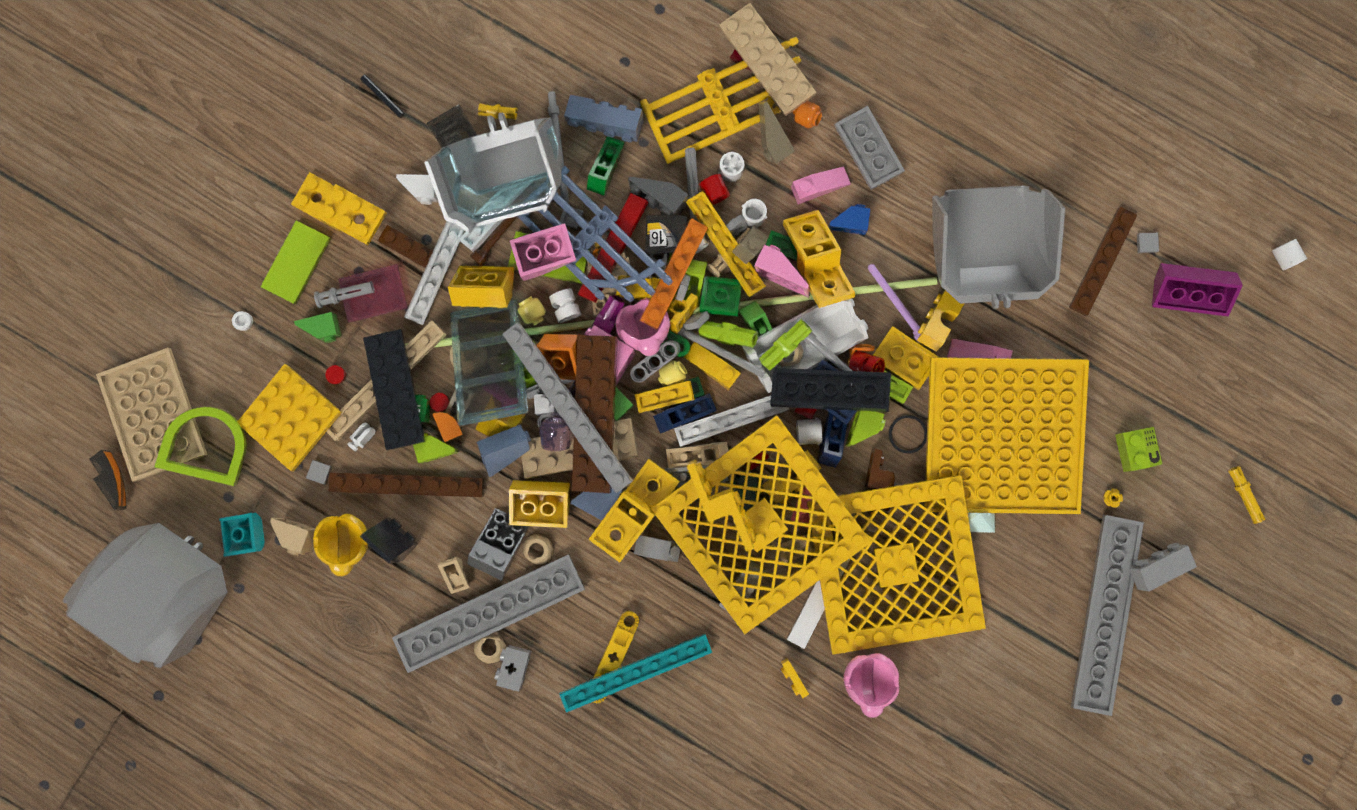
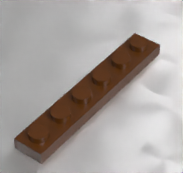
M1122 207L1117 209L1069 306L1070 309L1084 316L1089 315L1137 214Z

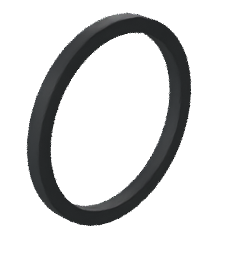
M904 415L897 418L891 424L889 440L892 446L899 452L906 454L915 453L923 448L927 441V428L919 418L912 415ZM912 418L923 427L924 440L915 450H902L896 446L892 439L893 427L901 419Z

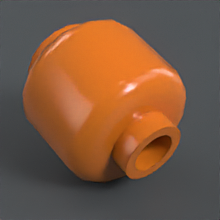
M806 101L793 111L795 122L808 129L816 127L822 118L820 107L810 101Z

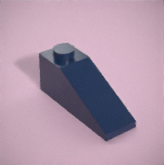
M709 393L663 411L653 417L661 434L717 410Z
M828 412L822 434V444L819 446L817 463L835 468L843 455L847 425L830 412Z

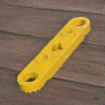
M625 611L621 614L592 679L620 668L639 624V618L635 612ZM626 616L634 617L635 622L632 626L624 624ZM616 652L618 659L610 662L608 655ZM606 697L596 700L593 703H601L606 699Z

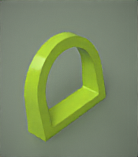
M200 407L188 410L179 415L167 428L154 467L235 486L238 483L247 444L244 430L240 427L236 418L224 410L214 407ZM199 416H210L223 421L230 428L235 440V451L228 474L170 460L177 434L185 423Z

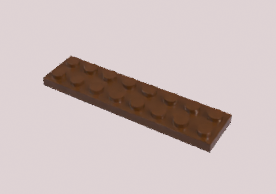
M578 335L575 400L613 452L618 337ZM574 435L572 491L611 493L612 487Z

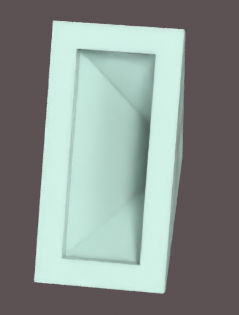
M968 513L970 532L995 533V513Z

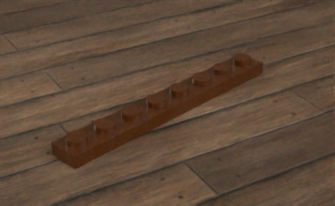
M329 473L328 492L483 497L484 478Z

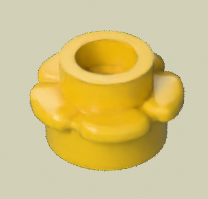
M1112 488L1104 493L1103 499L1107 506L1115 508L1123 501V495L1119 493L1118 489Z

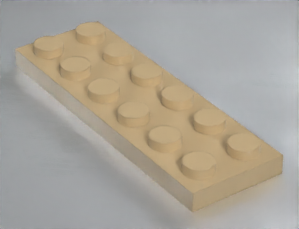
M748 3L719 24L722 32L784 116H787L816 95L814 88L751 3Z
M631 418L614 421L613 453L619 461L638 457ZM571 430L531 438V441L528 442L530 450L521 456L525 479L573 470L574 434Z

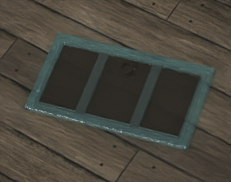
M516 300L510 301L507 308L476 307L450 313L457 422L460 426L528 413L524 365L502 335L519 322Z

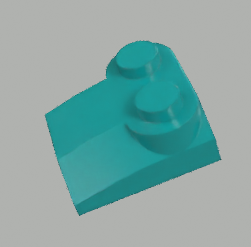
M257 513L219 518L224 557L259 552L263 549L265 544L263 523Z

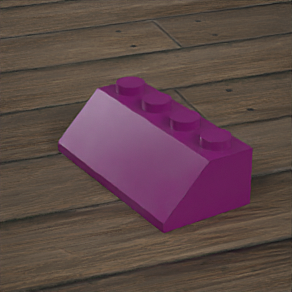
M1161 263L1154 279L1152 307L1229 317L1243 285L1237 272Z

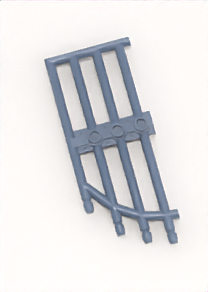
M564 166L562 168L561 181L596 214L587 223L556 192L553 200L583 228L576 237L568 231L576 261L565 266L600 300H603L605 296L598 287L615 288L627 301L632 302L634 297L625 286L636 283L645 289L649 295H654V288L645 280L653 273L660 279H663L667 285H671L673 280L662 269L665 263L661 259L654 262L615 223L618 217L606 205L602 209L599 208L567 176L570 170ZM551 182L531 202L544 199L549 195L552 190ZM543 209L538 210L554 227L561 225L548 210L545 213ZM530 213L518 216L533 233L541 231L528 217ZM610 228L649 268L638 273L601 236ZM597 242L631 277L617 280L588 250ZM583 256L606 280L589 279L575 264Z

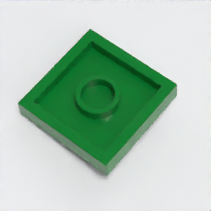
M705 276L700 313L707 311L709 314L738 316L742 290L737 279Z

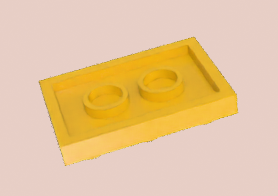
M893 326L873 354L885 360V369L917 390H920L929 376L930 357H938Z

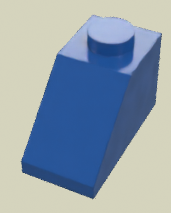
M855 204L833 219L828 227L832 231L865 235L868 231L870 208H866L862 204Z

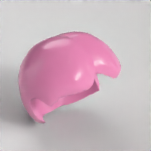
M643 298L634 306L628 305L622 308L615 322L617 334L622 342L634 350L640 351L645 356H653L659 351L660 345L666 339L670 328V319L667 311L658 329H654L639 321L650 298Z
M879 653L868 656L859 655L853 658L846 666L843 678L846 691L850 698L860 705L864 715L870 718L878 717L883 712L884 707L895 701L899 694V672L893 661Z

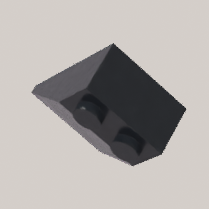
M395 518L384 519L360 536L388 564L403 561L418 545L415 541L416 537L409 531L405 532L401 528L402 524Z

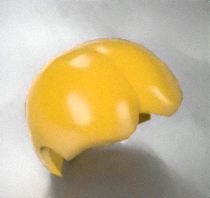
M343 514L339 517L330 516L322 519L316 526L313 535L314 551L317 557L323 563L329 565L334 575L339 577L348 575L352 571L353 565L361 561L368 550V544L360 537L362 533L367 531V528L359 518L352 514Z

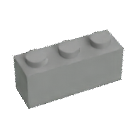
M1173 543L1167 546L1168 549L1154 552L1151 554L1152 557L1135 562L1136 565L1130 567L1129 570L1137 590L1149 592L1196 568L1197 566L1189 546Z

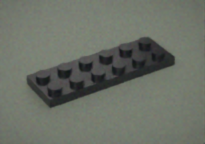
M399 329L363 337L386 451L425 443L403 331Z
M774 368L770 405L771 407L889 412L891 373Z

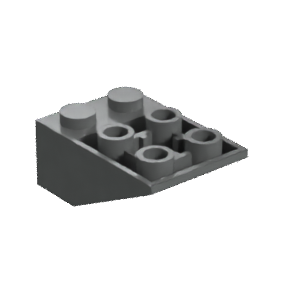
M637 177L628 178L630 192L646 199L649 202L648 206L652 209L657 208L660 210V214L667 220L672 219L676 221L688 205L686 203L688 194L673 183Z
M495 508L469 553L467 564L502 581L529 526L509 525V514Z

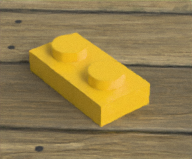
M788 658L781 661L783 667L780 669L786 679L788 677L791 678L793 684L790 686L796 696L799 694L802 698L808 696V691Z

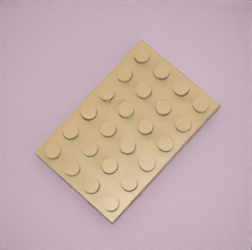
M171 348L157 351L96 374L132 482H137L166 471L154 467L165 432L179 415L192 409ZM195 418L185 423L179 430L170 458L171 461L185 464L208 455Z

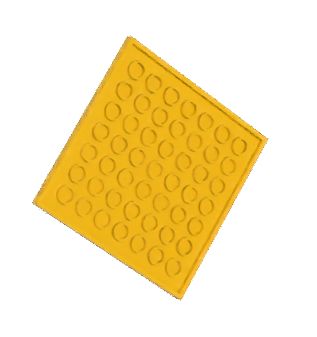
M930 357L925 481L961 475L967 513L1081 514L1089 360ZM943 498V499H938V500L941 501L943 504H945V503H944V498ZM930 501L924 502L925 508L928 506ZM935 502L930 511L940 512L943 507Z

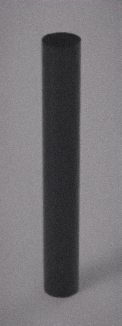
M363 75L360 78L399 118L405 115L367 75Z

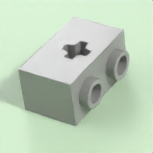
M511 645L502 650L500 660L503 662L501 669L498 668L495 674L496 686L518 692L522 689L531 655L530 650ZM514 663V668L517 669H515L513 672H510L511 668L508 666Z

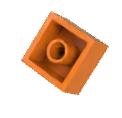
M544 334L537 344L540 352L561 380H576L578 335Z

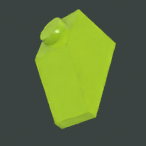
M428 433L424 434L425 443L413 445L417 461L421 464L459 453L457 448L435 436H428Z

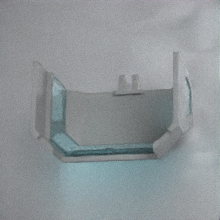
M501 112L498 113V118L502 128L497 130L493 116H487L491 132L447 145L425 161L444 219L459 225L463 230L470 233L475 227L541 209L545 213L561 184L562 151L551 117L533 119L508 126L505 115Z

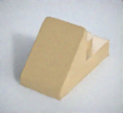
M455 557L438 563L439 570L451 594L470 588L468 579L463 571L462 559Z

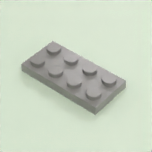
M868 106L835 123L834 127L870 190L904 173L903 166Z

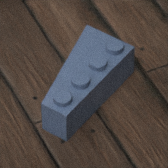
M570 95L564 114L565 121L570 126L578 127L579 125L586 127L585 129L590 132H596V130L604 132L603 134L608 137H622L621 139L626 142L638 141L643 124V112L640 108H635V111H631L625 105H619L616 108L609 102L602 101L596 104V101L593 99Z

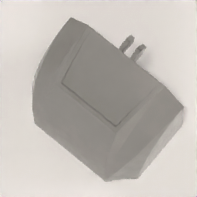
M1025 185L955 189L945 191V195L941 197L933 196V245L936 270L941 287L959 303L991 302L993 309L999 307V301H1003L1005 308H1010L1012 300L1039 299L1059 280L1065 207L1049 190L1042 189L1041 192L1031 191L1029 186Z
M160 523L134 527L112 540L90 562L63 598V603H66L68 606L66 612L68 617L131 661L139 663L141 660L153 662L154 667L161 668L191 652L226 596L227 589L222 566L200 552L203 548L201 542L192 546L194 537L191 535L183 540Z

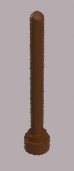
M528 191L517 206L529 203L535 196V193ZM518 216L505 219L481 250L474 251L470 257L482 266L486 262V254Z

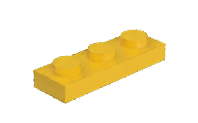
M691 381L635 394L639 413L695 400Z

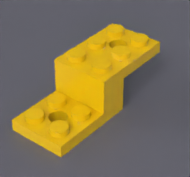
M310 172L291 203L293 207L341 233L344 232L367 246L387 214L386 211L335 184L334 186ZM320 193L322 195L321 201L313 202V196ZM358 215H364L365 217L362 224H356L355 222Z
M819 210L783 220V226L797 250V268L802 278L809 285L810 293L818 308L854 298L855 291L840 266L841 248ZM809 229L812 232H805L804 230ZM830 284L831 286H834V287H833V288H826L825 285Z
M648 459L633 482L620 495L588 540L620 563L655 517L651 508L670 495L680 481L654 461ZM654 480L658 483L656 491H651L648 488L649 481ZM612 530H619L621 532L620 540H614L611 537Z
M696 459L688 462L686 466L708 522L732 514L745 550L754 549L756 537L753 529H748L749 519L745 509L741 510L739 506L742 501L738 491L734 492L733 488L710 496L712 489L709 482H705L703 479L705 472L701 462L697 463Z

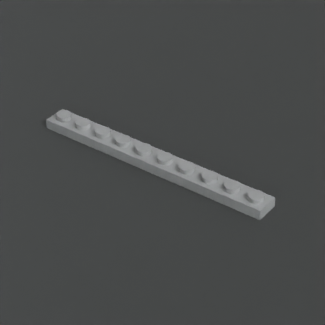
M517 322L502 335L615 493H618L633 482L522 325Z

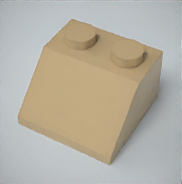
M271 518L270 523L281 546L288 549V553L305 555V553L313 551L315 528L286 518Z

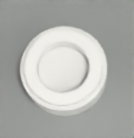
M239 311L232 317V324L236 329L246 331L251 328L253 318L250 314Z

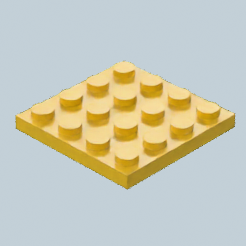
M284 364L237 422L242 429L287 469L294 472L340 416L342 411L289 365Z

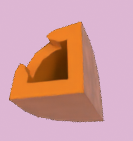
M442 412L432 414L444 442L463 435L454 417Z

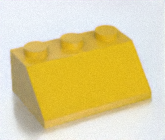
M459 266L448 285L452 306L507 308L513 293L514 267Z
M512 481L509 488V525L568 527L570 483Z

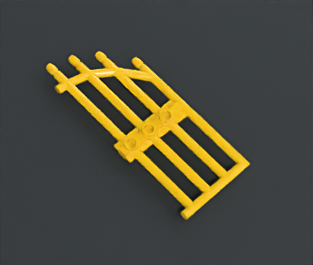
M794 37L780 44L786 50L790 46L799 43L797 37ZM799 56L792 58L796 65L801 62ZM744 60L717 73L714 68L708 69L697 75L699 81L648 104L647 99L640 101L667 164L684 157L686 148H695V151H698L759 123L760 114L741 123L738 122L735 115L736 112L768 98L767 103L774 115L781 113L778 106L772 108L774 101L767 91L731 106L727 96L759 82L756 76H753L723 89L720 79L748 67ZM698 89H703L706 96L705 99L659 120L655 119L652 113L653 110ZM710 105L714 115L663 137L659 127ZM718 122L721 132L673 154L670 153L667 144Z

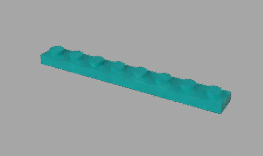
M704 633L559 692V695L567 713L711 654L712 650Z

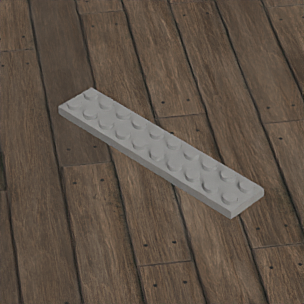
M1103 515L1071 708L1112 716L1134 585L1129 568L1136 565L1135 562L1138 561L1144 522Z
M568 554L392 637L406 671L409 673L585 590V587Z

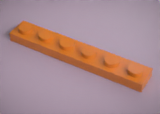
M692 218L689 220L664 270L666 275L671 277L673 283L667 285L663 279L659 280L655 288V294L651 296L639 321L654 329H658L708 229L707 226Z

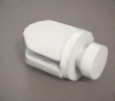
M366 422L362 423L349 437L352 442L349 441L347 445L356 452L358 446L363 448L374 436L375 429Z

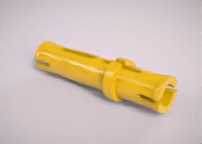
M1237 466L1228 470L1235 484L1234 488L1239 492L1253 524L1266 520L1251 491V484L1249 481L1247 482L1241 467Z

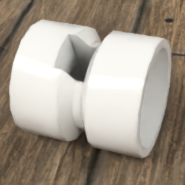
M572 289L561 290L549 297L552 307L557 309L555 315L559 323L572 320L581 315L578 304L574 303L576 298Z

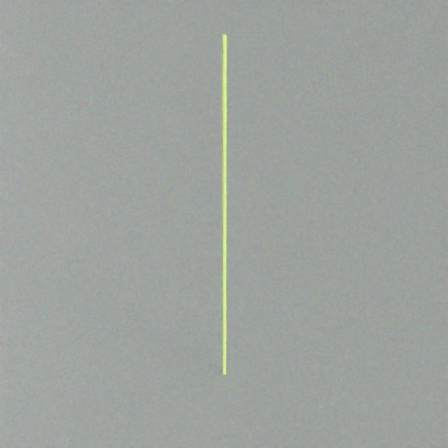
M931 277L888 284L892 290L937 285V278ZM879 284L852 287L855 295L883 291ZM810 293L809 298L796 294L740 301L739 309H743L754 301L761 307L814 300ZM697 307L693 314L700 313V307ZM595 320L525 328V331L530 336L593 328L592 324ZM506 331L469 335L467 337H475L481 340V342L505 339L502 334ZM466 336L442 339L435 347L453 345L458 339Z

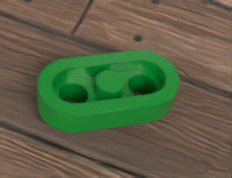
M669 329L667 341L674 340L679 345L684 346V350L680 351L677 357L686 356L690 351L688 340ZM667 345L666 350L674 354V347Z

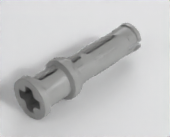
M372 281L341 289L333 287L324 292L316 291L314 292V299L317 307L322 308L323 305L332 303L336 305L340 303V300L374 293L375 290ZM361 289V291L348 294V292Z

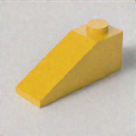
M693 342L689 353L684 356L686 360L728 391L741 374L727 362L696 342Z

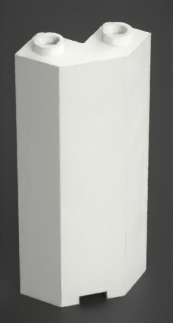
M852 298L822 308H818L816 305L759 336L754 348L742 346L749 362L765 370L762 378L757 377L768 393L772 390L774 368L813 369L818 366L822 359L828 361L812 344L802 340L800 344L803 348V357L798 364L784 367L777 364L769 371L760 362L759 358L773 346V343L782 334L787 333L800 319L810 326L812 332L817 336L816 339L836 356L869 338L866 331L868 326L863 319L860 320L856 316L853 309L855 303ZM795 351L788 357H784V362L793 361Z

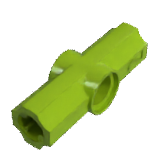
M800 319L787 333L782 334L773 343V346L759 358L763 366L770 371L784 357H788L798 347V344L812 332L810 326Z
M706 321L698 329L699 336L717 340L720 343L731 346L736 344L754 348L758 340L757 331L739 328L737 325L726 322L720 324Z

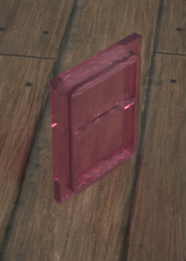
M397 264L338 279L340 289L370 281L374 285V293L343 300L348 323L408 308ZM361 289L348 292V294L361 291Z

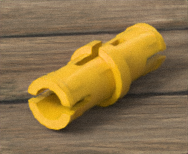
M479 104L478 110H481L478 112L479 116H493L495 119H499L498 113L503 112L505 118L517 119L518 113H515L518 111L517 108L502 107L501 104H496L495 106Z

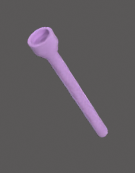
M870 264L868 266L869 272L914 331L912 332L914 334L913 338L919 343L917 339L920 334L917 332L920 326L875 265Z

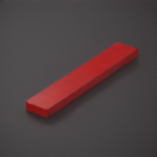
M630 193L615 222L629 237H631L649 203L646 199ZM611 230L606 242L621 255L626 244ZM602 248L596 259L612 274L617 262ZM592 266L587 277L589 279L606 280ZM583 284L578 295L596 303L598 298Z

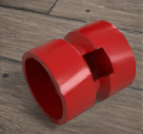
M858 350L852 355L849 361V368L853 371L884 372L885 360Z

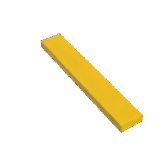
M702 191L688 199L686 203L699 223L708 227L707 235L748 297L765 288L766 285L750 261L745 264L732 252L738 243L705 193Z

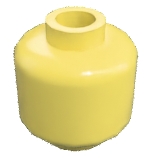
M530 296L519 303L520 307H518L517 311L525 324L533 323L535 326L544 320L542 316L545 315L546 310L538 298Z
M671 360L659 369L660 376L658 380L664 387L666 385L682 383L686 380L687 370L680 361Z

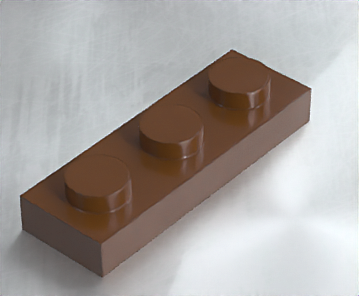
M386 225L377 240L423 268H426L433 253V250L389 225Z

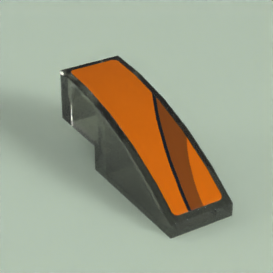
M100 450L89 458L99 473L93 480L114 510L126 509V491L121 470L111 451Z

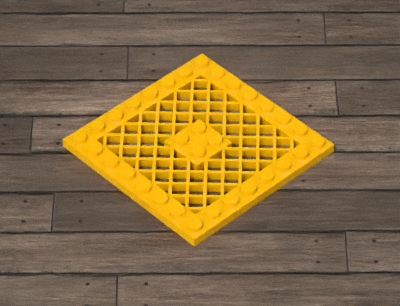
M777 415L704 469L705 474L703 476L704 481H708L711 488L716 485L715 494L718 493L719 486L743 489L741 510L744 508V503L753 505L746 511L749 519L747 526L748 529H753L756 537L754 550L758 552L763 549L761 558L751 556V550L748 551V556L737 554L738 544L743 545V542L739 541L740 535L737 527L727 525L728 515L725 516L724 524L713 523L714 521H700L701 511H704L701 502L699 501V507L690 505L699 498L692 479L651 508L744 634L748 633L871 543V540ZM773 443L776 448H769L768 446ZM766 450L777 452L776 462L765 461ZM763 451L762 460L752 459ZM780 453L788 464L778 463ZM747 462L746 472L736 471ZM750 462L761 464L760 474L749 472ZM764 464L775 466L774 476L763 475ZM778 466L789 468L787 478L776 477ZM792 469L800 480L790 479ZM732 474L730 483L721 482L727 476ZM734 474L745 475L744 486L733 484ZM748 476L759 477L758 488L747 486ZM762 478L773 479L771 490L761 488ZM776 480L787 482L785 492L775 490ZM790 482L800 483L799 494L788 492ZM803 485H805L812 496L802 494ZM746 490L757 491L756 501L745 500ZM760 492L771 493L770 503L765 497L759 501ZM774 494L785 495L783 505L772 504ZM788 496L798 497L797 507L786 506ZM801 498L812 499L811 510L800 508ZM815 500L823 511L814 510ZM773 508L783 509L781 518ZM684 509V515L682 517L679 512ZM687 509L698 510L697 520L686 519ZM786 510L796 511L795 521L784 520ZM799 512L810 513L809 523L798 522ZM813 514L824 515L823 525L812 524ZM827 516L835 527L826 526ZM687 523L696 524L695 533ZM785 524L794 525L793 535L784 534L788 530ZM699 525L710 526L709 536L698 534ZM797 525L808 527L807 537L796 535ZM713 527L724 528L722 538L712 536ZM811 527L822 529L821 539L810 537ZM726 529L737 530L736 540L725 538ZM825 530L836 531L834 541L824 540ZM839 532L843 536L840 540H838ZM782 537L792 538L791 548L780 547ZM699 538L708 540L707 549ZM778 538L777 546L768 545ZM795 539L806 541L805 550L794 549ZM711 540L722 542L720 551L710 550ZM809 541L820 543L819 552L808 551ZM724 542L735 544L734 554L723 552ZM823 543L831 544L829 548L822 552ZM766 549L777 550L775 560L764 558ZM779 551L790 552L789 562L778 560ZM793 553L804 554L803 564L792 563ZM710 554L720 555L719 564L716 563ZM807 555L816 556L806 564ZM722 556L733 557L732 567L721 566ZM736 558L747 560L746 569L735 568ZM750 560L761 562L760 571L749 570ZM764 562L774 564L773 573L762 572ZM778 564L788 566L787 576L776 574ZM791 566L800 568L792 575H790ZM722 570L731 571L730 580ZM734 572L745 573L744 583L733 581ZM748 574L759 575L757 585L747 583ZM762 576L772 577L771 587L761 586ZM776 578L785 579L774 587ZM734 586L743 587L742 596ZM746 588L757 589L756 598L745 597ZM760 590L768 591L766 594L759 598ZM745 601L753 603L751 605H748Z
M961 475L838 495L850 514H854L853 518L855 520L858 515L866 519V522L861 527L863 531H865L870 523L876 526L877 530L872 537L865 533L871 540V543L862 549L856 559L853 557L849 558L853 563L848 570L840 565L820 579L832 655L986 629ZM943 498H944V503H945V504H943V503H942L941 501H939L938 499H943ZM812 500L807 501V507L810 510ZM815 500L814 510L823 511ZM930 501L926 508L920 504V502ZM935 502L943 507L937 516L930 511ZM911 504L907 511L900 507ZM916 505L924 510L918 519L911 515ZM893 507L888 514L880 510ZM897 508L905 513L899 522L892 518ZM874 510L869 518L861 513ZM878 512L885 516L880 526L872 521ZM945 512L948 523L941 519ZM813 514L812 524L823 525L824 515ZM927 514L935 518L929 527L922 523ZM827 516L826 526L834 527V524L830 522ZM908 516L916 521L910 530L903 526ZM889 519L897 524L891 534L883 529ZM939 521L946 526L940 535L933 530ZM919 525L927 529L921 538L914 534ZM811 527L812 538L821 539L822 529ZM900 528L908 532L902 541L895 537ZM825 530L824 540L834 541L832 530ZM881 531L888 535L883 545L875 540ZM948 531L951 543L944 538ZM840 532L838 540H840L843 537ZM930 533L938 537L932 546L925 542ZM911 536L919 540L915 547L912 542L907 543ZM892 539L899 543L896 545L888 546ZM942 540L949 545L943 554L936 550ZM813 542L815 552H819L820 543ZM873 542L880 546L873 548L874 555L867 551ZM823 543L822 552L829 548L831 544ZM922 544L930 548L924 557L917 553ZM951 550L954 562L947 557ZM933 552L941 556L935 565L928 561ZM865 553L873 558L867 567L859 562ZM915 555L922 559L918 566L916 565ZM945 559L952 564L946 573L939 569ZM875 562L877 574L870 570ZM925 563L933 567L927 576L920 572ZM857 564L865 569L859 578L851 573ZM838 568L845 572L841 580L839 577ZM954 570L957 581L950 576ZM936 571L944 575L938 584L931 580ZM868 572L876 577L870 586L862 581ZM918 574L925 578L919 587L912 583L919 581ZM848 576L856 580L851 589L843 584ZM948 578L955 583L949 592L942 587ZM878 582L881 588L885 587L881 594L873 589ZM928 582L936 586L930 595L923 591ZM859 584L868 588L862 597L854 592ZM904 584L900 591L894 587V585ZM909 585L917 589L912 598L904 594ZM841 587L848 591L844 599ZM890 588L898 593L892 602L885 597ZM957 589L959 591L960 600L953 595ZM939 590L947 594L941 603L934 599ZM871 591L879 596L873 605L866 601ZM920 593L928 597L923 606L915 602ZM852 595L859 599L854 608L847 604ZM901 596L909 601L904 609L896 605ZM951 597L958 602L952 611L945 606ZM882 599L890 604L884 613L877 608ZM932 601L939 605L933 614L926 610ZM863 603L871 607L865 616L858 612ZM913 604L920 609L915 617L907 613ZM844 606L851 610L847 618ZM893 607L901 612L895 621L888 616ZM943 609L949 612V614L939 615ZM874 610L882 615L876 624L869 620ZM924 612L931 616L920 618ZM855 614L862 618L857 627L850 623ZM905 615L911 619L900 622ZM885 619L892 622L890 624L881 625ZM866 622L872 625V627L862 628ZM848 626H850V627L853 628L854 630H849V631H848Z

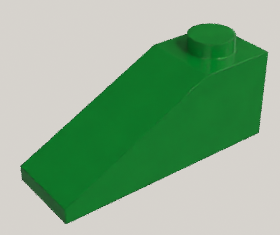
M607 136L588 174L586 190L605 195L625 142Z

